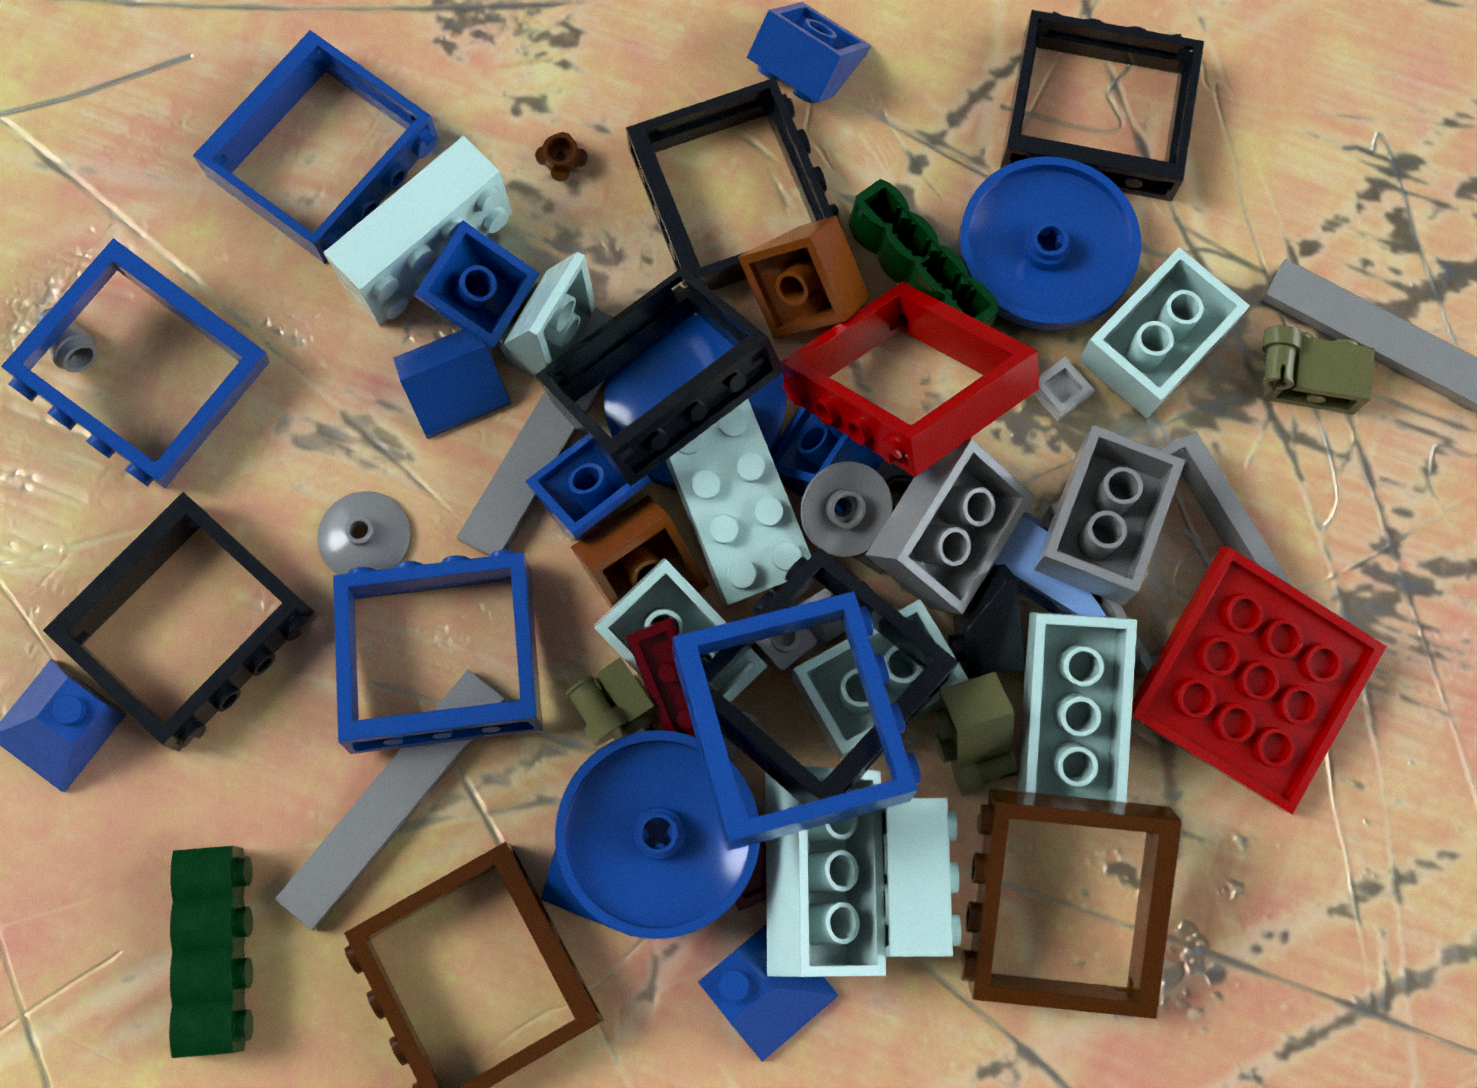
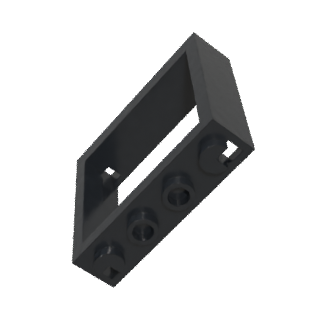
M1031 10L1022 43L1000 169L1016 161L1032 157L1067 158L1098 170L1114 182L1123 193L1172 202L1184 180L1204 41L1181 37V34L1169 35L1147 31L1138 26L1124 27L1104 23L1093 18L1080 19L1064 16L1054 11L1047 13ZM1036 48L1178 73L1165 161L1021 135Z
M775 78L626 127L630 154L676 270L684 267L712 291L747 279L738 259L743 253L700 267L656 157V152L767 115L811 222L835 215L839 220L838 207L836 204L829 205L824 194L827 191L824 174L819 166L813 167L808 156L811 154V148L807 134L803 128L797 130L792 119L795 117L793 102L791 98H787L786 94L782 95Z
M682 267L535 376L555 407L631 487L785 370L769 337ZM681 281H683V283H684V285H685V287H686V288H683L682 286L679 285V286L676 287L674 290H672V288L675 287L677 284H679ZM695 313L734 346L611 439L575 403ZM559 372L557 376L551 379L553 375Z
M182 492L43 631L161 745L179 752L194 737L200 739L206 731L205 724L218 711L223 712L238 700L241 695L240 688L253 675L259 676L272 665L275 660L274 653L287 640L292 641L302 634L299 629L315 611L203 508ZM201 527L278 598L282 604L164 722L83 643Z
M821 548L809 560L805 557L799 558L785 576L787 582L776 593L772 589L768 590L758 600L752 610L755 614L754 616L789 608L815 581H818L834 596L854 591L859 607L866 606L869 610L873 628L924 669L895 701L901 709L905 728L947 683L959 662ZM757 641L720 650L710 661L705 657L701 659L722 734L801 804L849 792L884 753L874 725L828 777L821 782L713 688Z

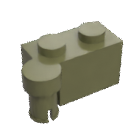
M1278 325L1265 329L1262 346L1263 352L1266 353L1265 373L1262 384L1265 386L1263 400L1354 415L1371 400L1375 348L1359 346L1358 342L1350 339L1329 341L1313 338V335L1310 333L1301 332V330L1292 326Z
M621 657L597 672L594 678L587 676L565 692L587 725L584 730L595 746L601 745L611 738L616 740L633 733L654 731L652 725L659 721L654 705Z
M996 672L939 690V710L934 711V719L939 734L934 735L935 744L942 762L951 761L955 781L963 796L982 791L985 784L1018 775L1017 763L1012 753L1015 712Z

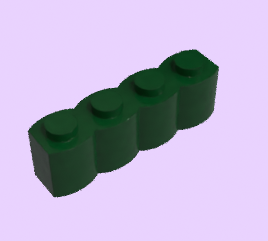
M879 179L856 195L848 222L850 231L862 247L877 254L881 268L893 281L898 284L904 282L984 324L992 326L999 312V306L993 294L981 282L969 277L964 262L955 252L939 244L938 237L932 226L924 218L909 210L905 197L895 186L883 179Z
M221 846L173 850L170 872L173 900L170 916L172 948L170 996L172 1008L169 1025L171 1058L243 1052L245 1050V1042L250 1041L252 1038L253 1015L250 1009H245L244 996L245 989L250 988L252 985L253 965L249 957L245 958L244 944L245 937H249L252 933L253 917L251 908L245 906L244 892L245 886H250L252 882L253 870L250 857L244 855V849L241 847Z

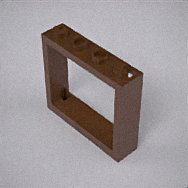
M989 788L988 804H981L980 815L977 817V832L984 835L982 853L975 852L972 860L971 877L972 883L978 884L976 902H968L966 913V931L973 933L971 950H963L961 957L963 964L961 980L968 981L972 999L1157 1019L1182 820L1169 806ZM1009 819L1146 832L1127 987L991 973Z
M506 841L344 933L350 944L344 948L346 957L357 974L364 973L372 989L367 992L369 1004L380 1020L386 1017L394 1033V1036L389 1038L393 1053L402 1066L407 1063L409 1064L417 1080L412 1085V1088L444 1087L370 939L494 868H497L575 1019L458 1088H490L604 1021L515 849Z

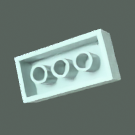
M463 135L323 252L345 291L379 326L388 319H394L404 312L409 301L414 297L413 295L462 220L485 236L499 231L507 223L509 216L512 214V209L501 172Z
M749 399L745 400L666 460L724 607L787 582L785 576L792 565L801 557H805L807 560L811 558Z
M1028 612L1018 791L1127 802L1137 633L1136 619Z
M804 766L821 782L835 769ZM868 770L849 792L880 784L881 771ZM765 772L766 814L802 805ZM882 809L766 841L767 976H886Z

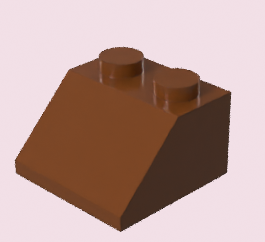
M836 215L801 225L738 257L774 339L845 322L871 299Z
M649 495L571 546L577 559L610 608L663 558L697 592H700L709 585L672 519Z

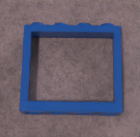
M309 30L194 153L193 157L209 179L326 264L328 260L323 252L375 210L391 190H396L403 184L411 167L420 158L426 157L432 151L438 135L431 115L316 33ZM326 72L401 125L406 131L316 231L312 233L233 175L232 172Z
M113 238L1 367L14 377L8 383L9 386L31 402L37 396L52 405L47 413L63 426L72 430L78 424L91 434L86 442L110 459L116 452L127 460L130 464L126 467L125 471L148 487L154 480L163 488H166L270 361L264 350ZM117 271L239 361L156 462L31 371Z
M498 550L489 554V557L473 559L456 555L446 557L440 563L424 565L416 561H406L398 563L395 568L375 570L370 567H357L349 570L348 574L333 575L338 742L350 754L543 730L531 572L524 552L516 553L512 550ZM511 581L520 700L359 720L355 599Z
M854 591L673 636L672 654L727 851L911 801L918 791L916 784L921 783L920 768L913 753L906 754L900 735L905 733L903 715L896 702L890 704L885 685L889 684L887 665L882 654H874L869 636H873L874 633L872 619L866 606L859 607ZM842 620L892 781L746 820L700 655Z

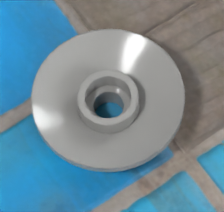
M853 461L838 462L821 470L808 484L801 502V521L810 541L826 553L838 557L856 556L869 550L892 513V496L886 481L873 468ZM844 498L846 500V508L842 513L836 514L834 510L835 505L839 499Z
M371 491L355 492L336 501L323 516L318 529V548L324 562L337 575L348 574L349 570L357 567H370L375 570L391 569L404 560L409 550L411 527L403 509L390 497ZM357 526H368V533L365 537L361 539L353 537V531Z

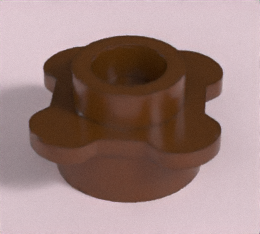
M560 132L548 137L543 147H539L535 153L537 163L545 165L551 171V177L559 182L567 180L572 170L576 167L584 166L588 161L587 152L584 149H578L575 140L566 132ZM560 154L565 155V158L562 160L558 159L557 157Z

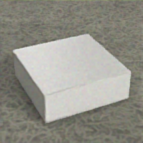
M1065 356L1039 376V389L1033 394L1055 420L1059 421L1092 396L1095 390Z

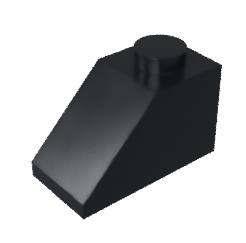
M1005 564L995 565L981 583L964 613L956 614L953 617L955 634L948 635V646L957 661H959L958 663L968 679L992 672L999 674L1025 669L1017 578Z

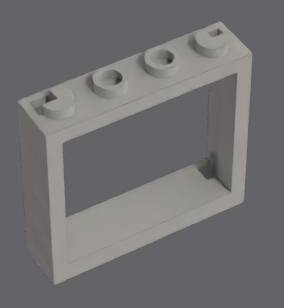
M1197 431L1159 449L1186 460L1181 475L1223 544L1233 548L1292 586ZM1059 501L1050 505L1042 517L1045 522L1043 523V529L1046 531L1050 527ZM1091 593L1106 616L1128 618L1119 603ZM1137 633L1134 667L1136 679L1149 673L1162 650L1161 648L1149 654Z

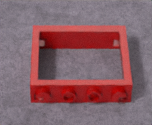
M904 282L855 312L847 321L838 323L780 361L785 370L782 373L784 380L782 388L786 390L787 398L793 401L794 405L803 407L817 416L824 424L832 425L848 435L858 445L866 446L882 456L889 464H895L914 477L1039 389L1037 350ZM900 330L983 375L913 425H909L830 378Z

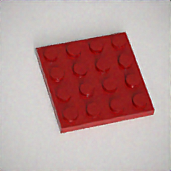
M1221 546L1132 701V719L1280 810L1293 814L1387 646L1233 548Z

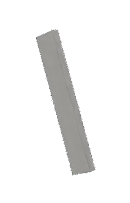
M1286 258L1281 263L1261 301L1336 340L1350 339L1358 342L1359 346L1375 348L1374 360L1477 413V357Z
M595 308L572 347L613 317ZM606 380L575 402L586 414H588L606 384ZM546 391L538 401L457 536L460 542L488 557L494 551L508 549L537 500V497L525 481L563 453L578 431L555 407Z
M467 669L433 711L506 702V700ZM474 739L401 748L277 895L275 900L310 930L316 931Z

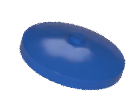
M1032 157L1016 161L999 169L977 188L969 200L962 218L958 237L959 257L968 270L969 277L981 282L995 297L999 306L998 315L1013 323L1032 329L1064 330L1079 327L1101 317L1124 295L1138 268L1141 255V232L1136 214L1129 200L1119 187L1104 174L1086 164L1067 158Z
M694 314L606 380L604 410L611 438L734 346L701 317ZM782 373L748 398L769 452H771L781 435L786 413V390L782 388L784 382ZM666 461L647 474L652 482L677 490Z
M664 730L644 731L623 736L608 743L591 755L579 767L566 787L559 805L555 826V846L559 866L566 884L578 902L593 917L610 928L627 935L650 939H664L686 935L709 925L723 915L737 901L747 886L756 865L760 844L759 842L730 851L726 850L696 737ZM730 761L746 820L758 817L753 794L741 772Z

